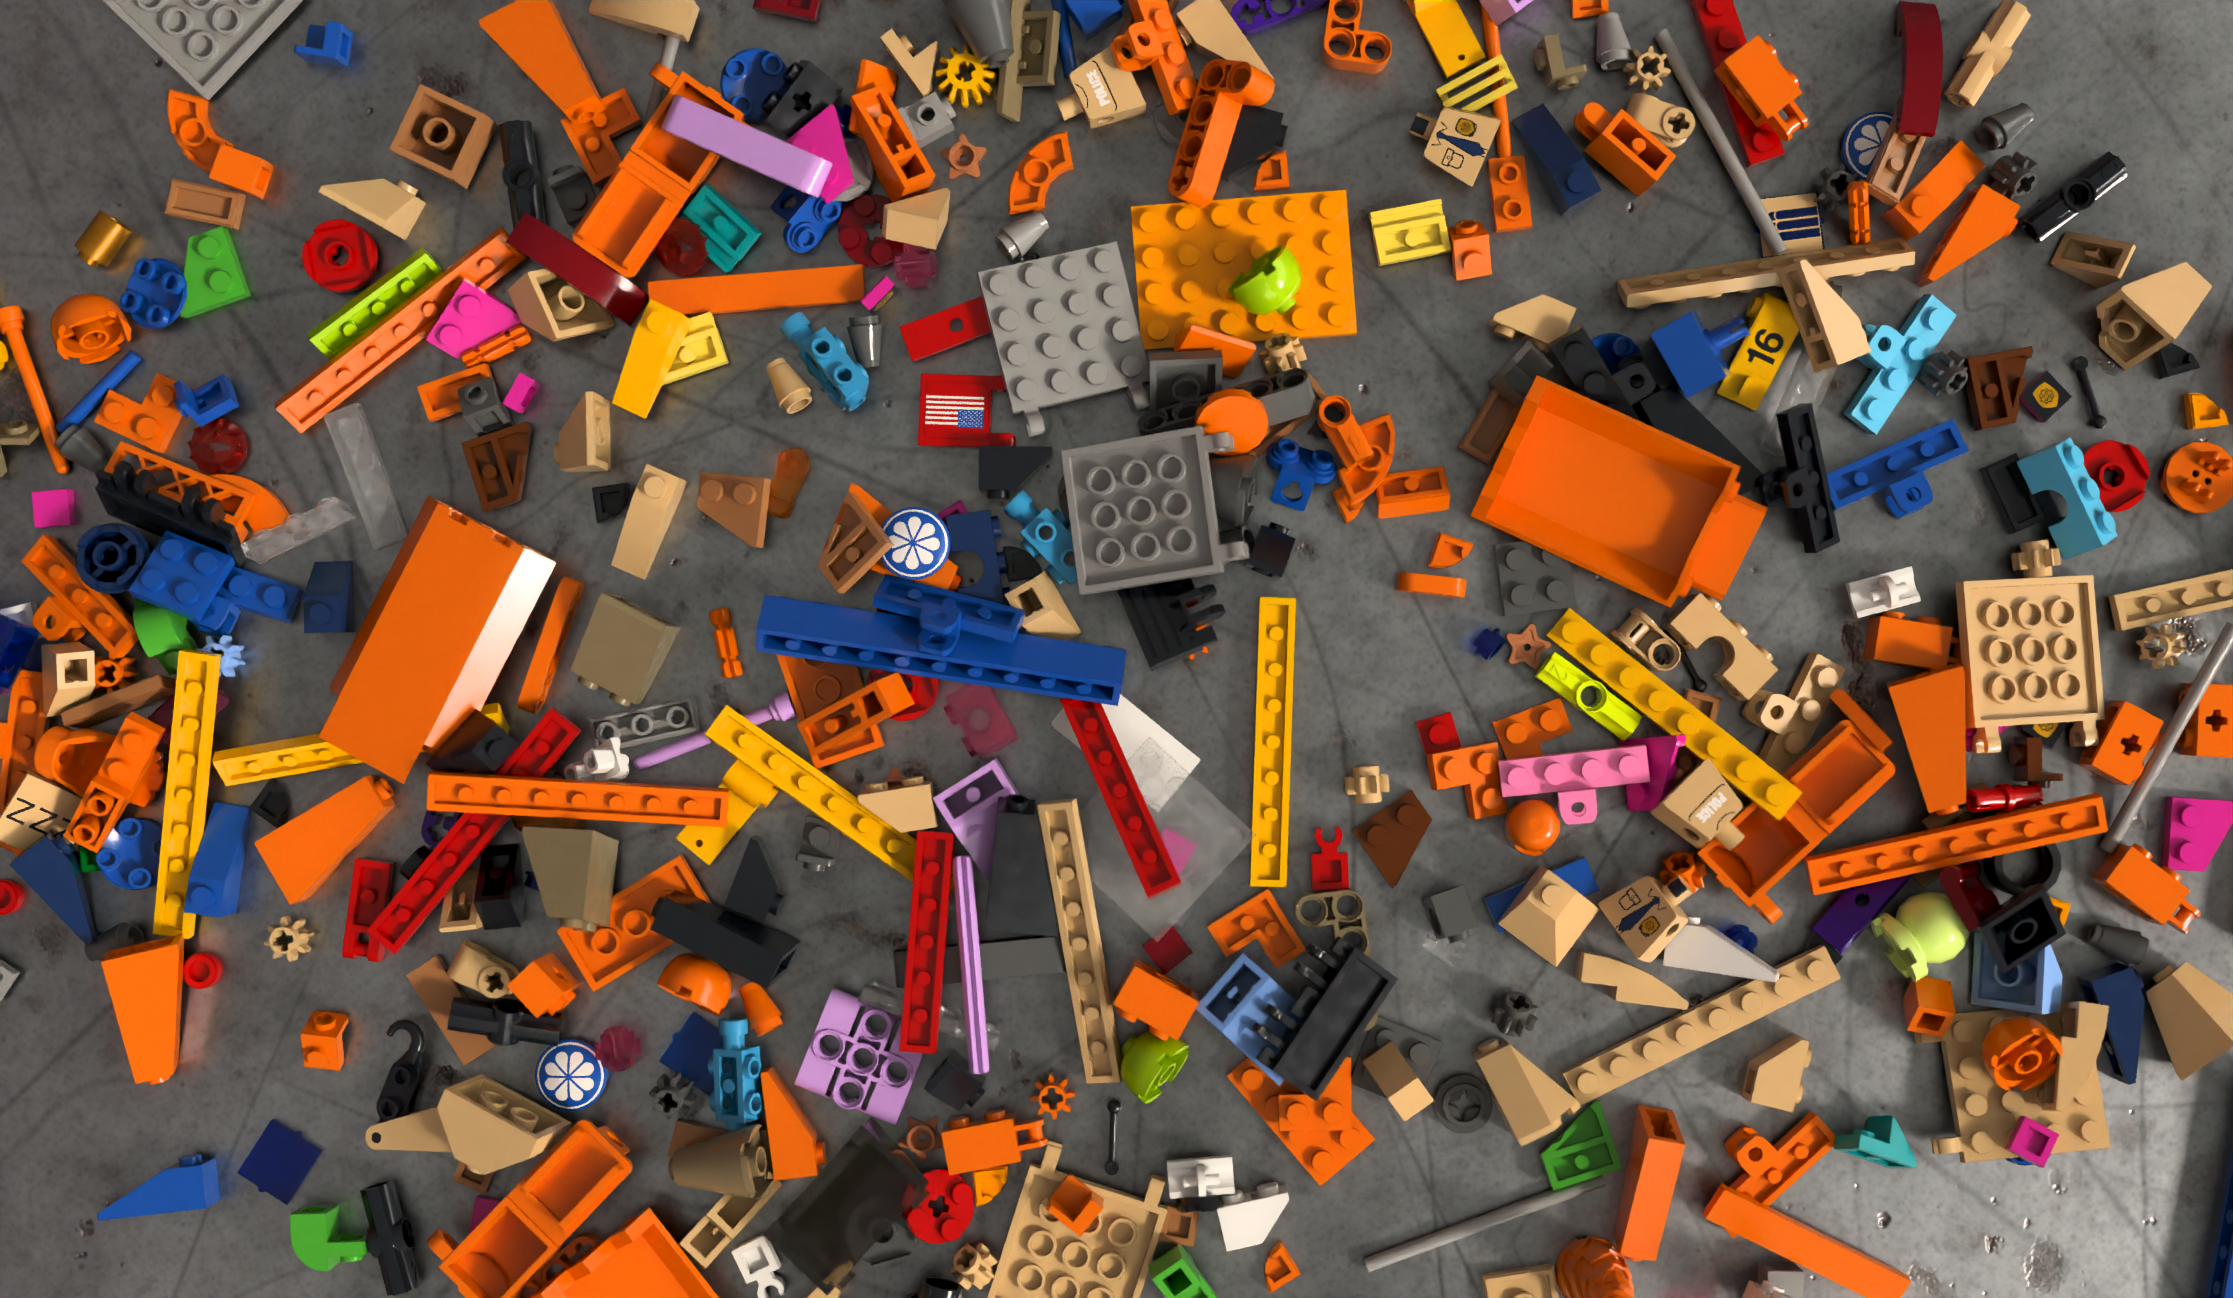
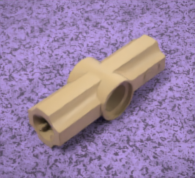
M2003 0L2000 2L1983 31H1980L1973 38L1963 53L1962 60L1964 61L1943 93L1949 102L1957 107L1967 109L1974 107L1991 78H1994L2009 60L2013 52L2011 46L2031 16L2027 11V7L2017 1Z

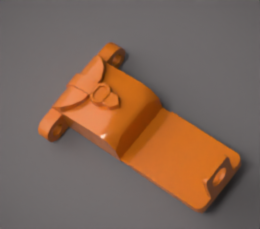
M658 62L654 64L648 75L667 88L669 92L572 235L577 245L626 278H633L637 275L683 207L691 193L694 194L699 189L720 158L718 154L661 129L674 95L682 96L746 124L743 122L744 113L722 99V95L710 86L705 87L684 71L678 76Z
M1849 720L1840 721L1782 774L1785 779L1803 793L1780 821H1776L1754 802L1750 801L1730 820L1745 835L1744 839L1737 846L1728 851L1713 837L1700 848L1695 847L1697 849L1696 854L1715 873L1714 877L1725 888L1728 887L1747 908L1752 906L1763 919L1772 925L1783 913L1765 893L1894 775L1895 766L1853 722Z
M583 1119L578 1121L461 1244L442 1229H437L428 1238V1246L443 1261L439 1268L458 1286L457 1290L465 1298H514L561 1249L563 1242L631 1173L633 1168L632 1162L625 1156L630 1151L629 1147L606 1125L597 1128L590 1120Z

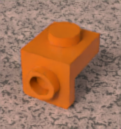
M1464 220L1456 223L1453 227H1448L1453 276L1456 281L1492 275L1489 234L1483 224L1474 220Z
M328 1011L312 1012L300 1033L304 1067L340 1071L345 1062L342 1033L348 1024L347 1014Z

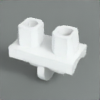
M1912 566L1845 583L1854 618L1865 617L1921 601L1915 586Z
M609 738L597 748L587 751L584 757L576 763H571L565 767L564 774L566 779L619 782L626 778L630 771L629 758L627 755L620 753V738Z
M1232 1155L1167 1160L1170 1199L1235 1193Z

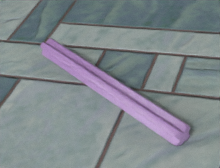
M970 855L953 857L952 866L968 1063L971 1074H984L989 1071V1056L973 861Z

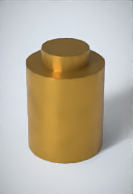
M99 210L74 245L80 250L77 256L94 268H97L99 264L108 267L131 235L132 230L111 215Z

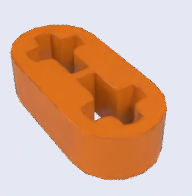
M1398 572L1397 591L1465 598L1466 579Z

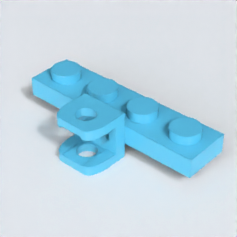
M1923 294L1899 331L1888 325L1874 326L1863 324L1862 328L1866 336L1869 337L1868 344L1871 352L1855 359L1866 368L1873 370L1843 414L1868 434L1877 435L1920 371L1924 361L1931 355L1957 315L1932 294Z

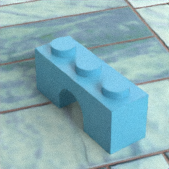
M2071 437L2034 451L2017 461L2032 494L2043 490H2053L2061 494L2067 503V515L2048 527L2063 560L2102 547L2118 536L2115 531V521L2112 515L2106 512L2101 502L2099 487L2093 479H2090L2084 466L2083 454L2074 445Z

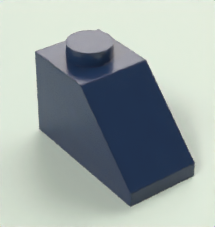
M353 561L314 562L303 595L304 633L355 632Z

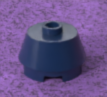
M121 523L98 525L89 529L79 539L76 545L78 550L75 567L83 582L91 589L105 594L121 593L129 590L150 557L149 547L142 534L129 525Z

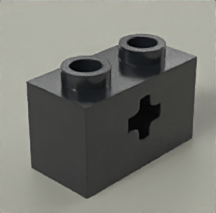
M801 60L799 64L795 61L785 71L782 77L785 82L778 92L772 91L762 102L761 108L763 112L759 118L784 139L788 140L824 109L833 104L843 91V88L811 61ZM794 94L802 95L800 98L801 102L804 103L802 108L794 107L796 104L793 99Z

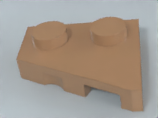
M701 472L696 508L751 547L763 548L771 479Z
M848 492L843 499V502L847 504L840 523L833 524L829 534V543L823 549L817 564L834 590L841 594H845L894 545L859 497L851 492Z

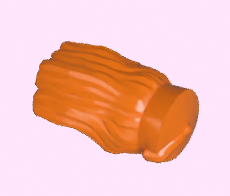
M63 725L54 726L43 734L37 744L34 756L36 770L41 776L53 780L57 784H62L74 791L78 796L83 797L91 780L99 772L117 735H111L94 729L83 728L74 730ZM156 750V754L129 803L146 808L155 798V791L161 789L166 778V772L162 769L164 768V763L162 762L163 754L160 751Z

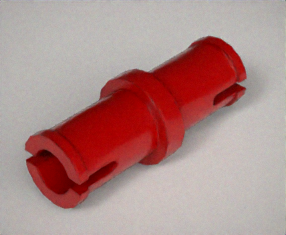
M1997 784L1994 788L1968 789L1966 791L1968 795H1966L1965 805L1970 812L1997 810L2000 813H2007L2013 811L2014 808L2042 805L2040 801H2043L2044 797L2041 787L2037 784L2014 787L2009 784Z

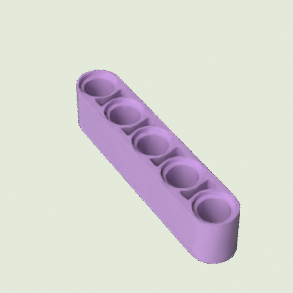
M677 94L674 95L661 126V129L815 198H819L833 165L812 153Z

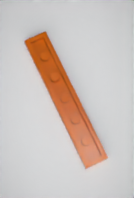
M862 264L648 281L649 301L652 299L684 314L686 317L698 316L707 312L724 314L860 303L861 299L866 295L864 266Z
M1722 1183L1703 1211L1705 1219L1866 1298H1901L1912 1282L1907 1274Z

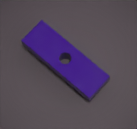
M1914 874L1848 888L1814 925L1812 931L1817 933L1842 955ZM1861 899L1870 900L1867 906L1860 907L1857 905Z

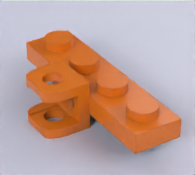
M1127 0L1135 23L1125 30V34L1117 36L1109 44L1117 68L1121 71L1131 72L1146 69L1151 65L1169 116L1189 112L1197 88V82L1167 0ZM1122 48H1126L1130 52V59L1123 55Z
M43 534L21 562L55 597L48 596L37 609L32 618V625L48 641H57L63 638L66 642H76L89 631L113 657L123 658L139 640L133 618L110 594L100 593L88 587L76 570V559L52 535ZM52 615L53 617L50 622L52 628L50 629L46 622L47 618Z
M14 669L8 719L7 721L0 720V759H2L0 813L4 810L28 770L40 775L35 767V750L40 738L49 730L51 718L44 716L42 671Z
M1812 1111L1774 1146L1754 1129L1743 1125L1724 1144L1729 1156L1744 1171L1729 1187L1770 1206L1834 1147L1835 1134ZM1742 1139H1747V1140L1738 1148L1739 1142H1740ZM1723 1228L1733 1239L1738 1235Z

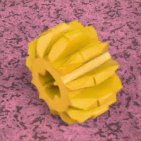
M967 43L964 44L963 53L958 54L955 47H951L952 59L941 56L939 62L944 68L935 71L936 78L942 81L938 85L940 93L949 92L947 98L951 104L961 97V104L964 108L968 107L969 98L974 97L977 105H981L983 101L980 92L992 95L993 88L988 83L997 81V74L990 71L992 68H989L988 65L979 63L975 55L971 54V48ZM968 70L972 80L965 82L964 78H961L960 73Z

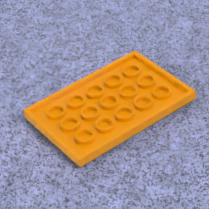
M1346 190L1212 200L1203 208L1195 207L1187 202L1131 206L1139 324L1145 351L1174 349L1176 335L1192 324L1251 343L1266 342L1269 337L1279 333L1289 334L1291 339L1296 336L1298 339H1311L1357 334ZM1279 245H1286L1300 265L1302 274L1300 288L1293 296L1296 300L1295 304L1282 314H1278L1275 310L1266 315H1256L1245 310L1228 291L1229 285L1241 272L1246 275L1253 268L1251 264L1266 252Z

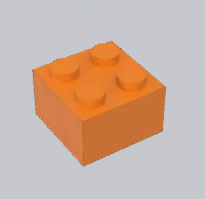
M1136 957L1132 960L1113 994V1005L1118 1008L1117 1014L1133 1023L1136 1022L1137 1018L1150 1026L1148 1029L1150 1033L1165 1041L1168 1040L1169 1036L1178 1041L1199 1003L1198 994L1195 990L1166 974L1164 975L1163 972Z

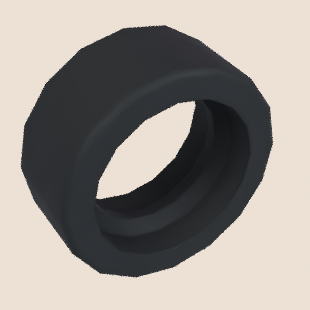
M2055 843L2037 847L2041 854L2042 866L2039 874L2033 881L2018 884L2011 881L2003 871L2004 854L1984 858V870L1989 881L1997 889L2011 895H2016L2025 888L2039 883L2048 891L2057 882L2061 872L2060 852Z

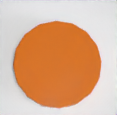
M1226 389L1215 392L1207 398L1208 401L1202 407L1200 405L1197 409L1194 424L1195 427L1202 425L1205 428L1206 436L1221 432H1229V435H1233L1235 450L1213 452L1220 456H1237L1248 453L1257 447L1267 434L1269 422L1265 406L1260 399L1258 401L1248 391Z

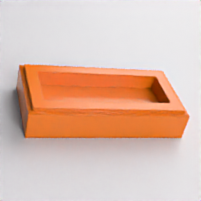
M1838 688L1829 696L1880 751L1886 752L1894 745V741L1847 691Z

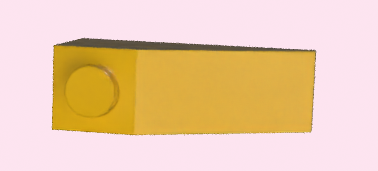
M650 299L634 332L612 404L644 419L647 418L692 323L690 319L684 314Z

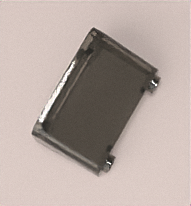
M870 1117L858 1128L835 1157L763 1235L827 1296L835 1287L841 1292L856 1275L851 1269L909 1205L916 1209L930 1194L925 1188L930 1182L884 1128Z

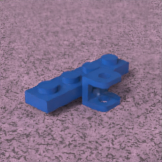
M1950 419L1828 473L1827 479L1834 511L1877 492L1880 493L1888 511L1897 519L1914 513L1925 505L1930 504L1933 500V494L1923 472L1969 451L1954 420Z
M233 566L200 622L188 620L196 624L200 632L219 638L232 632L240 616V609L290 624L303 591L300 587Z
M887 574L873 597V607L918 618L919 626L922 628L918 636V649L939 656H947L953 651L959 640L960 630L1013 643L1024 621L1025 610ZM932 640H940V641H942L943 643H941V644H932L930 641H932Z

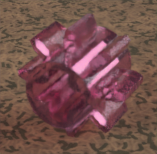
M904 243V252L896 253L894 257V270L897 279L905 280V285L910 286V288L927 287V278L935 277L937 273L935 253L933 250H926L924 247Z
M623 1026L608 1028L600 1035L601 1042L594 1044L596 1060H601L602 1067H607L608 1070L613 1072H621L631 1068L636 1063L635 1055L642 1054L640 1038H635L634 1031H629L628 1028Z

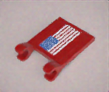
M921 374L918 446L965 448L1016 446V438L1012 434L991 433L992 391L1006 392L1002 375Z

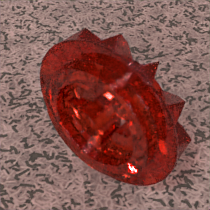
M688 217L675 218L655 247L656 255L661 264L670 272L683 276L693 274L702 268L704 260L709 254L705 244L708 238L704 237L700 232V225L691 223ZM684 238V244L692 250L682 254V248L677 246V243H673V241H679Z
M219 418L202 427L199 426L193 429L192 439L187 442L191 451L189 458L195 462L199 470L211 475L230 474L242 465L247 455L248 446L246 436L237 424ZM217 437H219V442L230 447V450L218 451L214 457V451L205 447V445L210 442H216Z

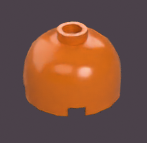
M80 294L66 299L55 309L50 322L52 339L58 353L63 359L70 361L68 356L78 358L82 364L100 362L115 356L121 351V348L117 345L122 343L125 338L128 342L131 339V327L121 309L115 302L100 294Z
M693 953L680 954L671 960L656 983L670 994L686 1002L689 1001L699 1006L698 1008L719 1017L731 994V979L728 972L719 964Z
M2023 1016L2010 1017L1995 1024L1983 1039L1981 1048L1982 1060L1989 1075L2000 1087L2009 1091L2011 1090L2008 1086H2019L2023 1091L2043 1083L2057 1068L2054 1063L2057 1053L2061 1057L2063 1053L2060 1041L2049 1029L2039 1021Z

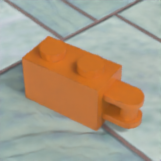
M1759 35L1730 55L1714 70L1757 128L1767 121L1779 138L1787 142L1793 137L1792 133L1798 128L1803 130L1808 126L1806 116L1794 102L1803 93L1799 88L1798 79L1790 70L1784 69L1777 60V53L1774 47L1768 41H1763ZM1782 109L1789 117L1785 121L1778 114Z
M1590 102L1574 117L1576 129L1591 141L1584 151L1637 197L1661 177L1676 157L1672 151L1622 108L1612 116L1600 104Z
M1883 611L1882 616L1869 617L1863 660L1926 670L1946 666L1947 663H1961L1960 638L1952 637L1953 627L1941 626V619L1918 616V622L1904 620L1905 613L1895 611ZM1950 644H1955L1953 657H1948Z
M2118 844L2114 853L2108 854L2091 879L2148 922L2160 925L2168 923L2174 929L2186 934L2189 930L2187 925L2193 917L2198 918L2201 912L2185 900L2190 890L2180 883L2182 877L2166 866L2160 868L2151 861L2153 855L2137 844L2132 846ZM2179 907L2180 910L2177 912L2175 916H2173L2172 914Z
M1005 1109L987 1111L983 1113L984 1118L970 1120L969 1116L949 1119V1125H944L941 1131L949 1176L1021 1162L1022 1150L1038 1148L1048 1144L1047 1137H1043L1041 1128L1044 1125L1043 1118L1016 1122L1014 1112L1005 1113ZM1027 1129L1029 1140L1020 1141L1018 1131Z

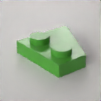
M221 226L188 238L184 268L187 298L184 308L180 313L181 317L187 319L251 296L227 228Z
M1599 1100L1592 1102L1540 1154L1550 1187L1553 1191L1623 1169Z

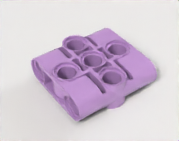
M833 988L794 1085L833 1100L843 1109H855L896 1125L924 1053L899 1051L901 1023L892 1045H888L896 1021L902 1023L901 1014L893 1012L886 1005H876ZM865 1007L864 1013L855 1032L853 1031L854 1025L856 1023L861 1008ZM878 1014L883 1016L887 1022V1028L884 1031L872 1029L869 1025V1017L871 1015ZM833 1035L837 1037L840 1043L839 1050L828 1051L825 1049L822 1043L823 1036ZM866 1048L871 1051L874 1058L873 1063L864 1065L858 1062L855 1055L856 1050ZM896 1061L901 1062L907 1068V1075L903 1078L892 1076L889 1072V1064ZM837 1068H841L832 1092L828 1091ZM846 1082L855 1083L860 1089V1096L857 1098L847 1097L843 1093L842 1085ZM872 1082H876L868 1106L863 1105Z

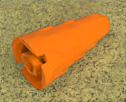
M1585 1235L1587 1238L1571 1240L1558 1254L1555 1262V1275L1558 1288L1565 1298H1634L1632 1276L1624 1256L1619 1255L1618 1248L1609 1240L1600 1236Z

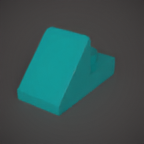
M1891 1115L1870 1116L1867 1119L1866 1130L1853 1129L1852 1134L1835 1136L1834 1149L1890 1169L1916 1168L1917 1160L1896 1119Z

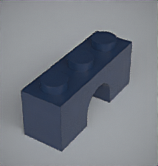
M990 509L946 516L952 552L972 551L981 558L984 565L982 578L974 585L959 587L958 593L1011 606L1004 595L1010 591V587L1003 588L1001 574L1007 573L1004 551L997 552L995 538L1001 537L998 516L991 517Z

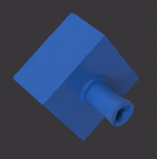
M1694 310L1650 334L1686 399L1731 373L1721 356L1720 350L1750 335L1746 326L1733 333L1731 332V329L1744 323L1739 314L1709 331L1704 326L1697 311Z

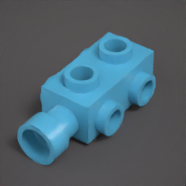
M797 312L790 316L780 326L779 330L789 342L793 341L800 349L799 357L807 366V371L816 377L828 392L830 400L837 404L842 411L845 409L852 411L859 407L866 400L865 395L869 385V377L863 366L858 362L854 363L846 354V347L837 335L832 336L826 327L814 333L810 328V321L802 312ZM815 361L819 368L814 367L812 362ZM834 389H837V390L839 391V393L841 394V396H840V395H837V394L834 392Z
M1024 490L1021 491L1003 509L1012 520L1016 518L1025 527L1020 532L1025 538L1020 544L1035 559L1040 554L1050 564L1045 570L1059 584H1062L1065 580L1070 585L1075 580L1078 582L1076 565L1068 566L1064 562L1066 553H1074L1072 533L1067 529L1070 526L1069 520L1057 508L1052 513L1047 508L1040 513L1032 504L1033 499ZM1043 526H1048L1053 531L1052 537L1048 540H1043L1039 536V530Z
M727 1017L718 1020L719 1035L723 1036V1046L714 1048L713 1055L708 1061V1071L714 1076V1091L710 1095L709 1106L715 1112V1122H726L727 1130H737L748 1126V1122L762 1119L763 1099L761 1096L760 1072L762 1064L760 1060V1046L745 1045V1034L748 1033L747 1017Z

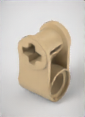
M1643 93L1631 94L1625 112L1666 147L1676 148L1681 146L1693 132L1695 119L1690 110L1661 101L1651 95ZM1672 122L1678 123L1679 133L1672 132Z
M1636 607L1630 610L1631 616L1618 630H1612L1609 633L1619 646L1635 656L1651 671L1671 670L1680 661L1681 651L1676 642L1658 628L1657 624L1648 615ZM1658 645L1664 646L1669 652V660L1664 665L1656 663L1653 658V651Z
M463 940L446 975L453 981L494 999L513 994L507 985L521 972L514 964L492 954L485 947ZM500 982L504 983L503 987H499Z

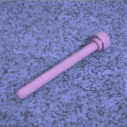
M789 690L774 695V699L769 701L768 706L742 716L754 725H759L771 719L776 721L782 719L786 722L796 718L797 714ZM708 729L639 755L633 760V766L637 770H643L710 744L712 741L704 736Z

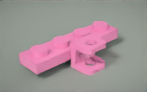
M1645 744L1498 760L1502 798L1557 792L1559 811L1567 825L1592 823L1595 821L1597 816L1595 788L1650 782ZM1576 802L1584 804L1583 809L1579 812L1571 810L1572 805Z

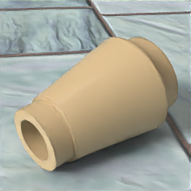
M778 358L766 366V371L768 372L780 408H785L788 414H792L804 409L811 403L810 387L784 358Z

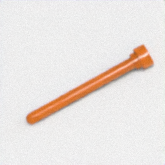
M17 305L0 308V331L3 335L7 336L54 469L60 474H65L69 471L70 465L68 459L60 455V450L55 446L59 434L55 428L54 420L21 332L24 329L23 323L26 321L22 309Z

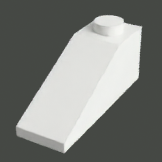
M1686 915L1689 919L1687 924L1669 942L1664 950L1663 966L1769 982L1779 980V971L1712 926L1700 924V917Z

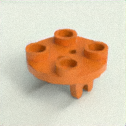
M2210 442L2185 444L2168 458L2163 471V477L2160 481V487L2180 509L2193 514L2211 513L2224 507L2233 497V459L2222 447ZM2193 471L2196 472V476H2195V477L2192 475V472H2193Z

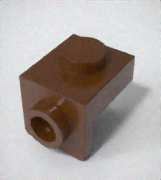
M2013 737V744L2009 750V759L2011 765L2014 766V780L2027 781V785L2037 784L2041 788H2051V781H2063L2062 773L2042 772V737Z

